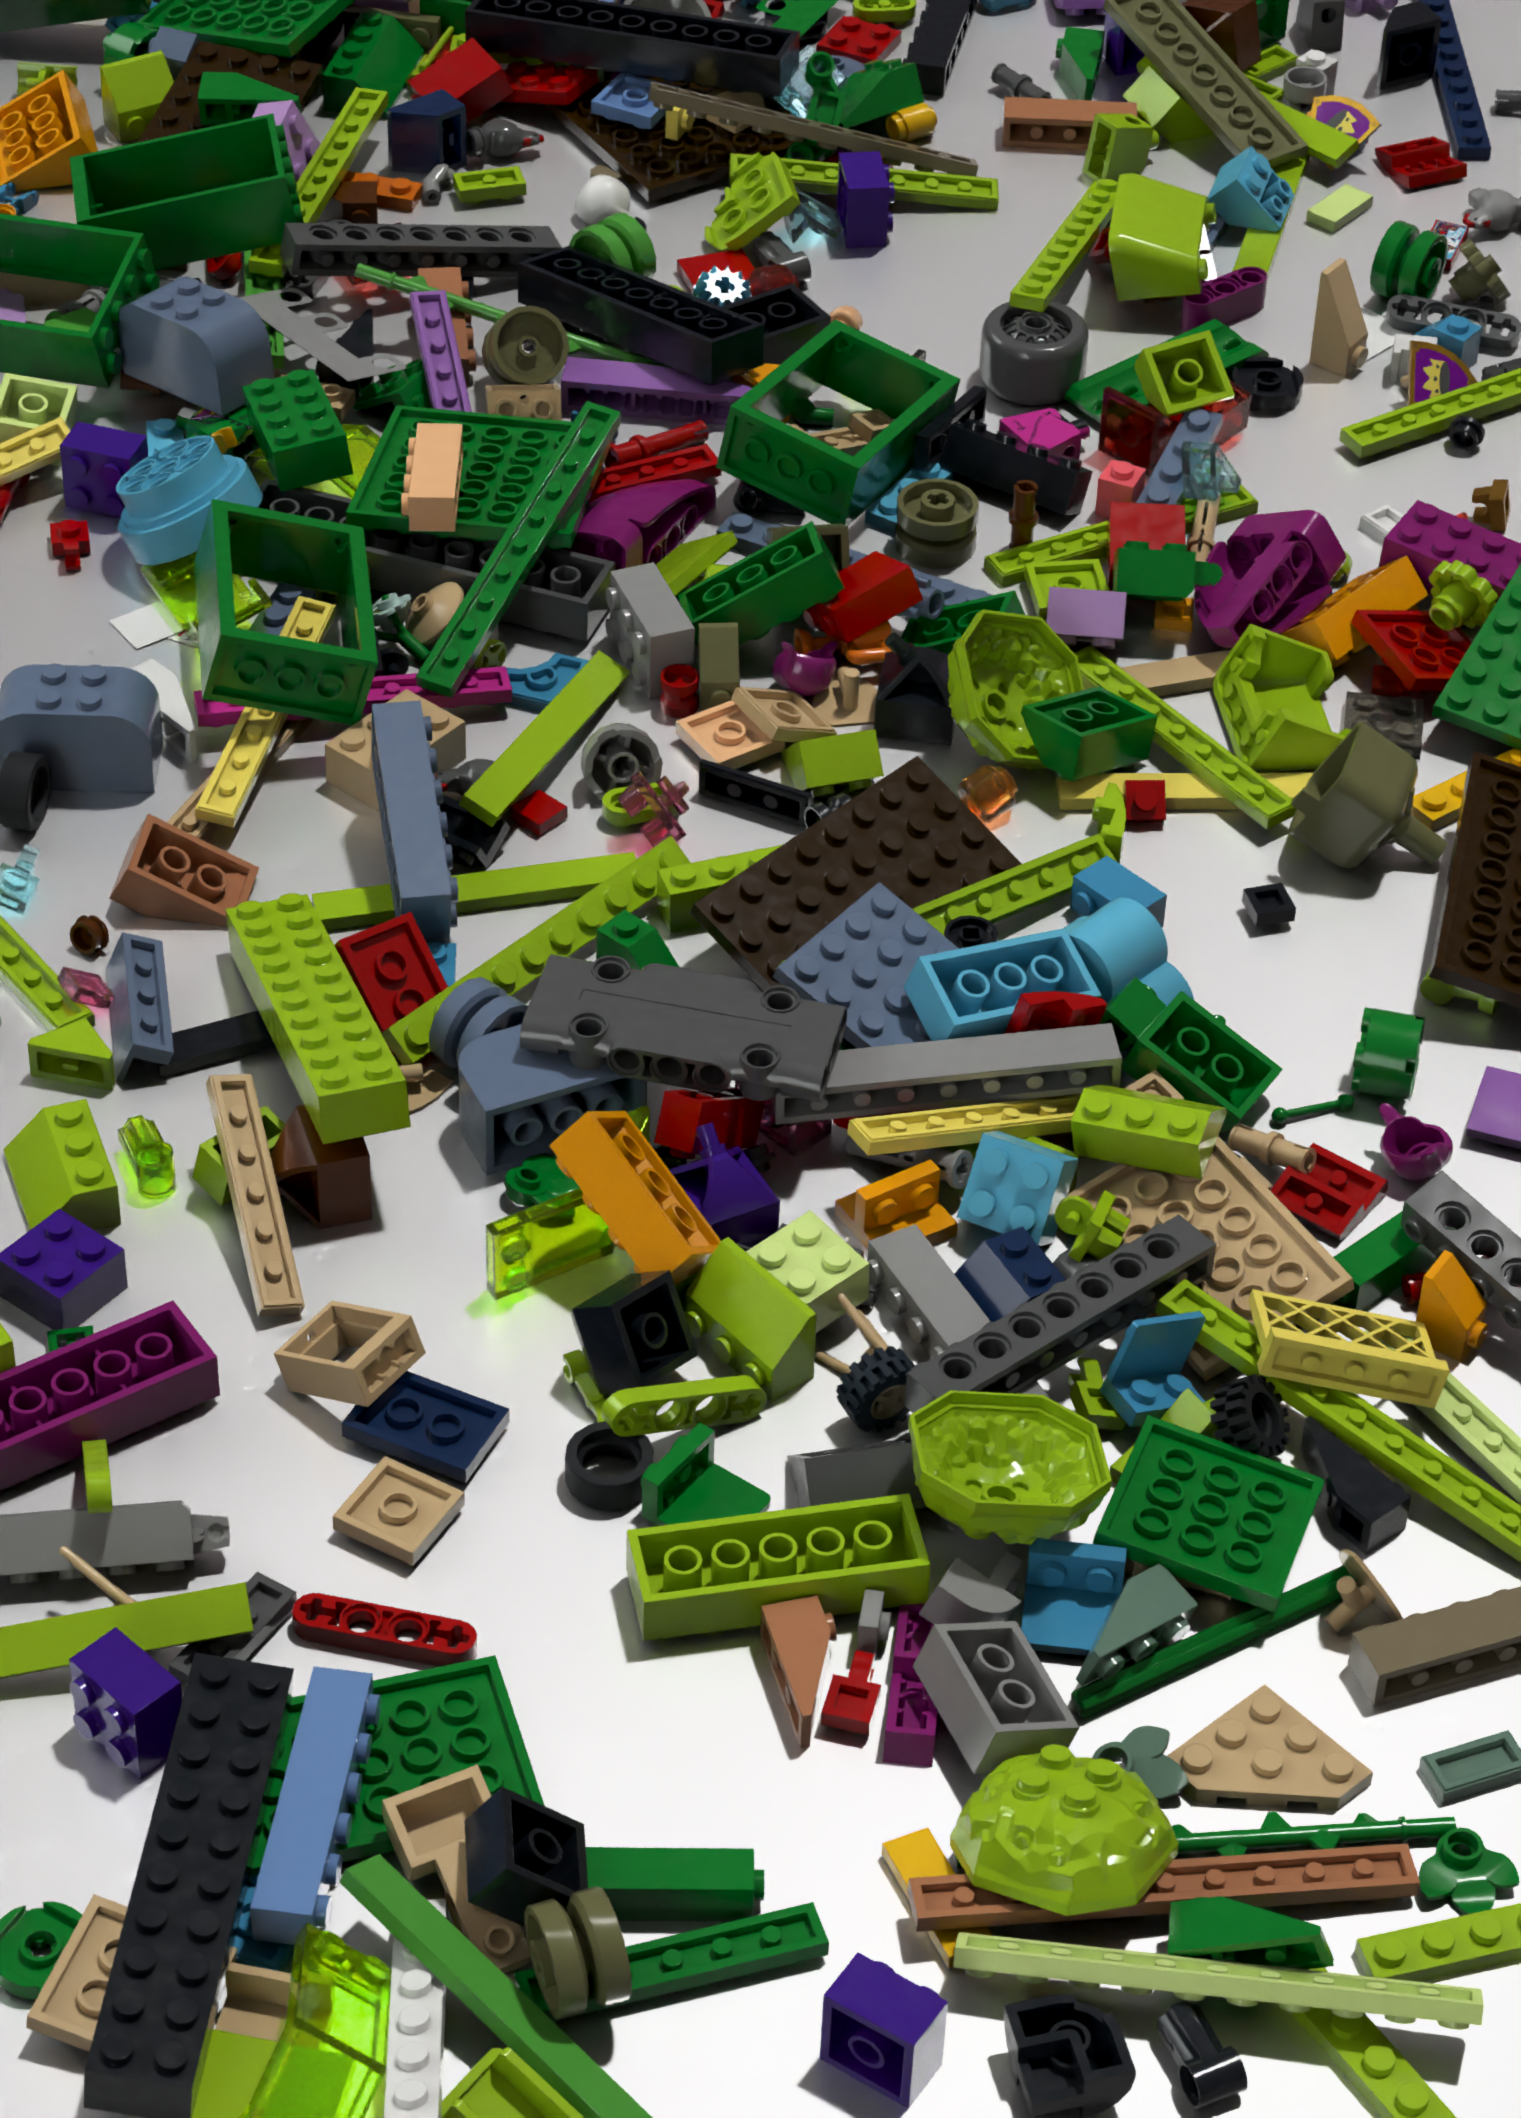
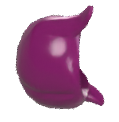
M830 641L820 650H814L806 655L796 652L787 642H782L783 652L778 655L772 668L774 680L785 690L794 691L803 696L821 693L833 681L837 666L833 654L839 645L838 642Z
M1389 1103L1380 1105L1379 1112L1386 1124L1380 1141V1149L1387 1165L1400 1177L1410 1181H1421L1438 1174L1449 1163L1453 1153V1144L1448 1133L1441 1127L1425 1124L1415 1117L1400 1115Z

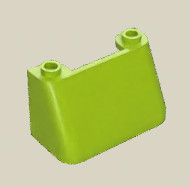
M1136 173L1119 174L1109 229V254L1117 301L1201 294L1202 280L1208 279L1207 259H1201L1200 256L1202 232L1204 225L1206 231H1210L1211 224L1216 223L1215 203H1209L1207 196Z
M1249 624L1216 672L1213 691L1235 755L1257 773L1316 770L1351 731V729L1345 728L1339 734L1332 732L1320 701V696L1330 688L1334 680V671L1332 670V664L1327 651Z

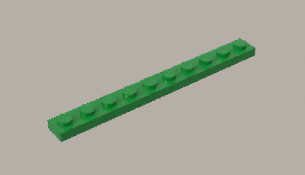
M586 401L417 673L416 683L418 687L453 698L622 422L620 411Z

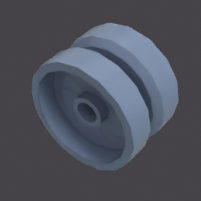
M482 977L469 979L456 987L441 1004L429 1032V1048L434 1057L447 1066L459 1070L458 1061L460 1053L469 1042L482 1035L522 1024L528 1005L515 997L507 995L505 990L490 980Z

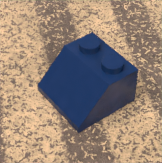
M1024 1227L984 1240L954 1273L991 1322H995L1014 1311L1021 1303L1029 1302L1045 1293L1054 1284L1066 1280Z

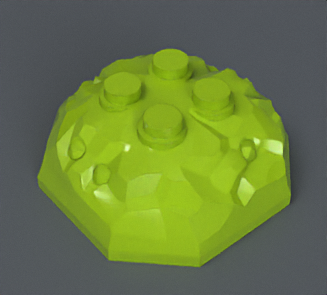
M983 609L975 615L963 635L955 641L953 650L948 655V691L950 694L948 701L950 703L949 707L952 710L951 717L956 720L957 726L970 740L971 745L980 756H988L998 763L1014 768H1026L1027 770L1048 768L1042 765L1021 715L1022 706L1084 690L1078 658L1042 617Z
M950 1390L909 1416L908 1428L912 1442L913 1471L916 1477L915 1485L919 1487L928 1508L949 1522L961 1527L963 1532L970 1538L986 1539L994 1532L1006 1544L1020 1543L1031 1545L1037 1538L1049 1540L1055 1534L1076 1529L1085 1524L1089 1514L1099 1507L1103 1498L1110 1491L1112 1479L1097 1424L1044 1395Z
M1057 1744L1043 1747L1041 1753L1019 1755L1003 1761L983 1780L979 1790L974 1792L968 1799L950 1834V1847L973 1886L1065 1916L1137 1905L1178 1855L1179 1845L1174 1830L1167 1816L1159 1807L1156 1797L1136 1772L1126 1771L1119 1764L1108 1759L1076 1758L1067 1747Z

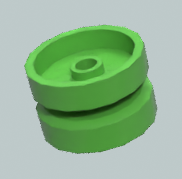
M615 213L608 216L597 224H592L578 231L572 236L569 246L583 250L653 279L656 272V255L652 241L641 224L626 213Z

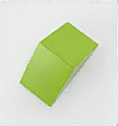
M86 1018L30 1038L27 1045L31 1076L113 1091L115 1087L113 1053Z

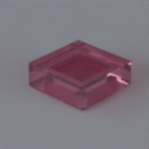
M63 967L57 978L73 1002L105 1009L109 1008L114 998L113 993L98 974Z

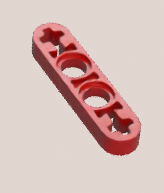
M322 1593L303 1595L293 1605V1629L297 1636L308 1642L437 1667L470 1661L477 1657V1633L475 1628L462 1620ZM314 1614L318 1615L315 1620H311ZM359 1620H366L374 1625L371 1630L363 1633H357L348 1628L350 1624ZM406 1629H413L421 1634L418 1639L411 1642H404L395 1637L397 1633ZM430 1636H433V1644H430ZM454 1641L459 1642L456 1648L452 1647Z

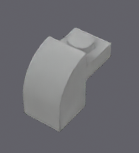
M1006 1551L987 1578L956 1557L919 1612V1615L932 1624L1007 1621L1021 1602L1020 1599L1013 1595L1020 1584L1013 1579V1576L1023 1561Z

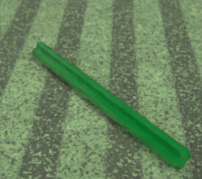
M1345 1566L1333 1569L1282 1593L1275 1613L1254 1606L1155 1652L1137 1663L1134 1662L1121 1668L1114 1676L1107 1680L1100 1678L1074 1690L1071 1693V1706L1076 1710L1079 1717H1088L1341 1598L1337 1589V1582L1340 1578L1349 1576L1355 1582L1357 1580L1348 1572Z

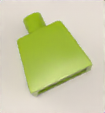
M1095 114L1082 172L1095 181L1112 179L1117 182L1119 174L1140 173L1146 166L1149 150L1158 147L1159 135L1151 125L1132 114Z

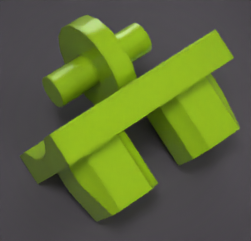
M18 62L17 96L22 95L64 70L78 89V66Z
M1104 1190L1095 1209L1085 1198L1079 1196L1066 1197L1058 1204L1055 1211V1221L1058 1227L1065 1233L1077 1235L1068 1254L1069 1257L1080 1263L1087 1252L1101 1260L1117 1250L1131 1220L1111 1208L1116 1198L1115 1195Z

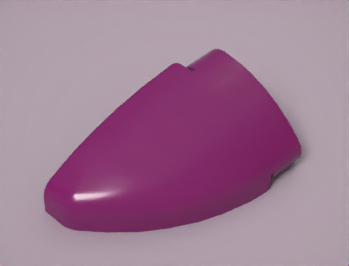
M681 479L640 484L603 495L588 503L572 547L561 549L615 562V570L652 562L656 565L677 546L682 544L716 507V489L712 485L697 480Z
M1314 510L1246 516L1227 540V545L1224 541L1217 542L1205 561L1209 562V564L1213 562L1221 566L1224 575H1222L1220 583L1214 586H1196L1195 608L1198 617L1211 639L1217 645L1224 648H1233L1249 624L1281 634L1298 623L1333 591L1328 584L1346 562L1345 552L1325 517Z

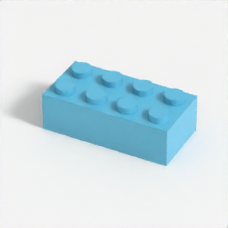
M1066 928L920 956L904 985V989L931 1041L1004 1034L1020 994L1057 991L1085 994L1098 998L1102 996Z

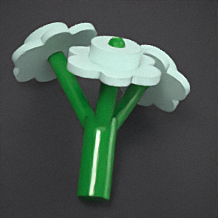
M396 593L383 595L382 598L372 605L374 626H380L383 631H390L395 628L397 633L377 631L378 639L399 643L420 664H423L430 651L405 629L402 623L407 620V611L411 608L410 594L401 597L397 596Z

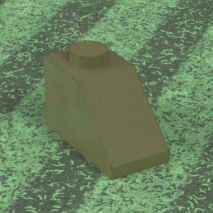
M738 622L699 623L697 671L699 673L698 696L700 712L730 701L735 688L740 687Z

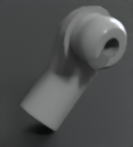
M437 164L422 181L424 199L429 204H436L440 201L441 193L439 186L441 183L444 186L452 185L451 179L453 180L455 171L448 168L447 164Z

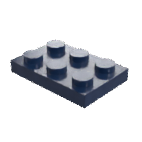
M406 1371L369 1407L360 1405L353 1407L341 1423L342 1436L466 1483L510 1422V1409Z

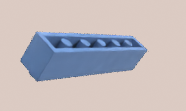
M313 1666L250 1906L253 1940L314 1947L319 1927L327 1928L329 1924L332 1897L327 1896L329 1886H337L340 1880L342 1855L338 1854L340 1844H348L350 1839L352 1814L348 1813L350 1803L358 1804L362 1787V1774L358 1773L360 1763L368 1764L370 1758L372 1735L367 1733L369 1724L377 1725L380 1717L381 1695L374 1694L373 1673Z

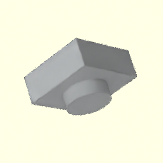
M865 1589L858 1624L857 1650L875 1654L874 1660H876L879 1641L888 1642L892 1613L883 1611L884 1591Z

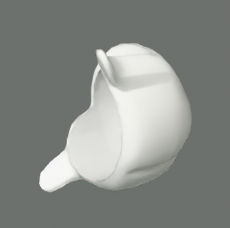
M599 174L590 178L577 194L575 200L576 213L588 225L597 224L615 213H626L633 217L629 213L630 193L628 188L612 176Z

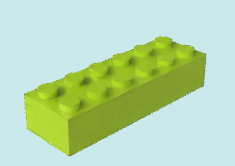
M909 1493L627 1530L626 1570L643 1641L759 1626L761 1606L818 1595L824 1614L831 1613L832 1616L861 1612L865 1589L884 1591L883 1609L906 1604L926 1603L928 1600L931 1564Z

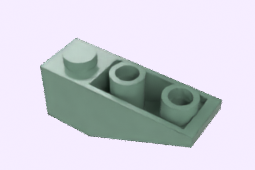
M1159 1563L1128 1579L1111 1606L1076 1677L1081 1686L1098 1677H1101L1102 1680L1111 1678L1126 1662L1134 1659L1137 1663L1149 1656L1161 1643L1166 1641L1168 1645H1172L1189 1631L1191 1625L1188 1623V1620L1198 1604L1164 1565Z

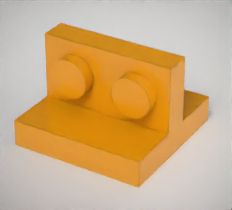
M931 1159L859 1188L856 1192L835 1200V1214L867 1250L869 1240L914 1224L918 1226L932 1246L957 1236L958 1223L938 1202L941 1169Z

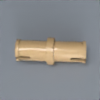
M1238 1123L1229 1134L1228 1146L1231 1150L1257 1157L1266 1166L1273 1167L1277 1164L1287 1168L1289 1165L1305 1174H1309L1315 1166L1317 1159L1315 1149L1287 1141L1284 1135L1275 1131L1267 1134Z

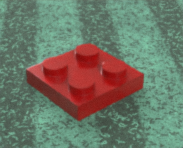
M843 16L816 44V52L822 51L830 55L844 56L864 64L878 59H883L884 62L901 43L902 31L892 29L885 24L865 22L855 16Z

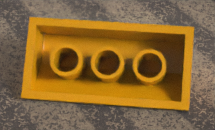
M1406 555L1357 576L1324 599L1313 611L1298 623L1282 632L1281 635L1327 651L1333 669L1350 659L1349 651L1352 650L1355 653L1370 645L1362 639V635L1351 623L1356 610L1417 611L1419 608L1416 603L1429 594Z
M587 1111L549 1145L557 1156L556 1164L567 1177L574 1179L583 1191L581 1196L586 1206L595 1214L600 1215L609 1227L607 1232L610 1239L617 1247L626 1250L634 1261L635 1273L670 1270L676 1285L700 1271L721 1242L720 1238L626 1111Z

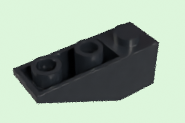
M368 308L357 320L353 321L351 327L341 338L335 341L357 358L374 355L373 309ZM319 360L316 364V375L319 377V382L337 384L344 388L355 390V399L359 397L358 391L374 383V376L348 382Z
M1311 1416L1307 1417L1304 1423L1300 1452L1309 1473L1325 1479L1320 1499L1331 1526L1367 1555L1406 1528L1411 1496L1399 1484L1392 1482L1372 1466L1368 1459L1357 1454L1337 1438L1334 1433L1327 1430Z

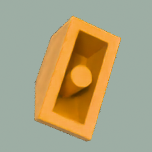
M1444 1250L1423 1277L1416 1321L1425 1324L1433 1350L1461 1362L1472 1347L1479 1349L1486 1338L1489 1325L1484 1323L1487 1303L1454 1254Z

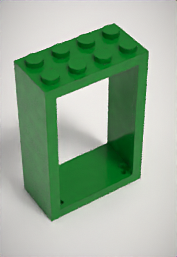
M273 113L69 157L77 224L143 233L147 247L152 253L154 270L279 244L282 242L285 223H304L283 125L276 126Z
M0 213V272L109 288L88 332L0 319V372L109 389L114 376L119 374L122 367L117 323H120L119 310L123 306L160 287V279L155 273L152 253L147 247L144 234Z
M835 319L730 406L716 468L830 524L849 526L913 468L915 435L955 402L961 379ZM823 385L873 410L880 409L890 418L894 419L891 424L854 456L781 422Z
M212 499L194 561L202 699L354 725L361 719L378 665L364 527ZM232 574L338 593L343 647L236 628Z

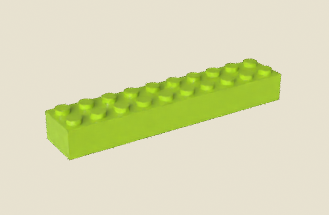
M289 893L280 896L277 900L261 903L258 901H245L237 907L225 909L230 953L322 1143L328 1144L411 1127L406 1079L308 895Z

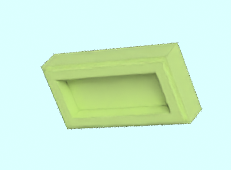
M1345 184L1308 209L1306 220L1334 233L1369 209L1373 203V195Z

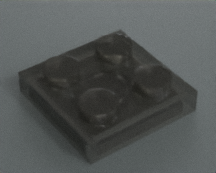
M1347 691L1343 729L1352 730L1362 721L1408 752L1414 759L1420 760L1424 700L1413 699L1407 696L1393 697L1375 695L1369 692L1357 693Z

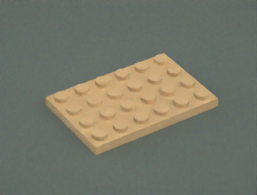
M1219 1136L1202 1179L1118 1163L1067 1196L1085 1198L1095 1209L1104 1190L1115 1195L1116 1198L1111 1208L1131 1220L1122 1236L1123 1239L1119 1247L1146 1234L1157 1224H1163L1178 1214L1216 1243L1212 1277L1198 1284L1197 1287L1254 1326L1248 1302L1252 1289L1331 1304L1354 1290L1353 1278ZM1271 1310V1311H1273L1274 1313H1276L1277 1315L1283 1316V1315H1282L1281 1313H1279L1278 1311H1276V1310ZM1155 1311L1146 1315L1148 1318L1159 1317ZM1195 1341L1186 1360L1205 1382L1232 1366L1197 1341Z

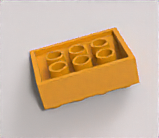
M64 70L0 107V187L11 182L15 184V192L72 185L69 157L98 151L85 99Z

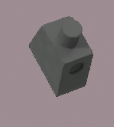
M1299 0L1296 23L1309 50L1322 52L1341 51L1345 9L1344 0Z

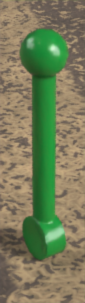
M1341 1094L1338 1096V1100L1289 1110L1278 1107L1273 1110L1271 1116L1275 1123L1283 1124L1288 1118L1334 1109L1349 1112L1353 1109L1355 1100L1351 1095Z

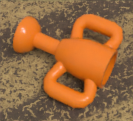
M887 620L849 643H845L832 636L813 638L803 628H796L794 631V649L796 652L806 655L814 650H820L830 641H837L839 645L835 651L838 650L840 654L845 655L848 661L855 665L883 663L885 653L891 652L885 645V640L892 632L890 623Z

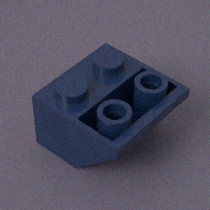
M440 89L387 109L389 169L398 172L429 174L437 164H447L448 168L453 170L467 165L466 105L445 90Z

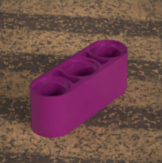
M1243 267L1203 283L1201 294L1183 295L1181 328L1187 332L1213 319H1217L1227 325L1261 311L1265 303L1267 273L1258 267Z

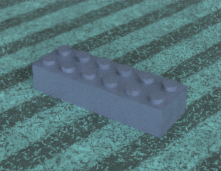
M421 700L372 704L371 759L395 918L412 912L426 943H450V928L457 927V911L454 902H458V885L456 877H451L449 870L453 869L451 844L446 845L445 838H443L448 836L446 812H441L439 806L443 803L441 780H436L435 774H432L437 772L438 768L436 749L430 748V743L427 742L432 741L430 716L423 717Z

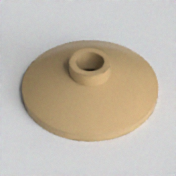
M445 582L427 593L420 594L412 603L411 612L404 626L405 629L424 646L438 639L463 601V589L455 582Z

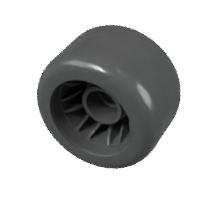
M1051 301L1044 312L1011 307L1009 302L998 306L987 316L982 328L979 367L985 386L996 396L1020 405L1045 406L1064 401L1065 394L1071 385L1085 378L1089 341L1085 321L1073 309L1056 301Z

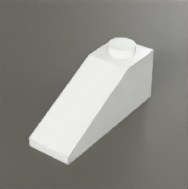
M154 658L132 668L146 676L158 691L163 742L191 763L198 760L196 728L177 675Z

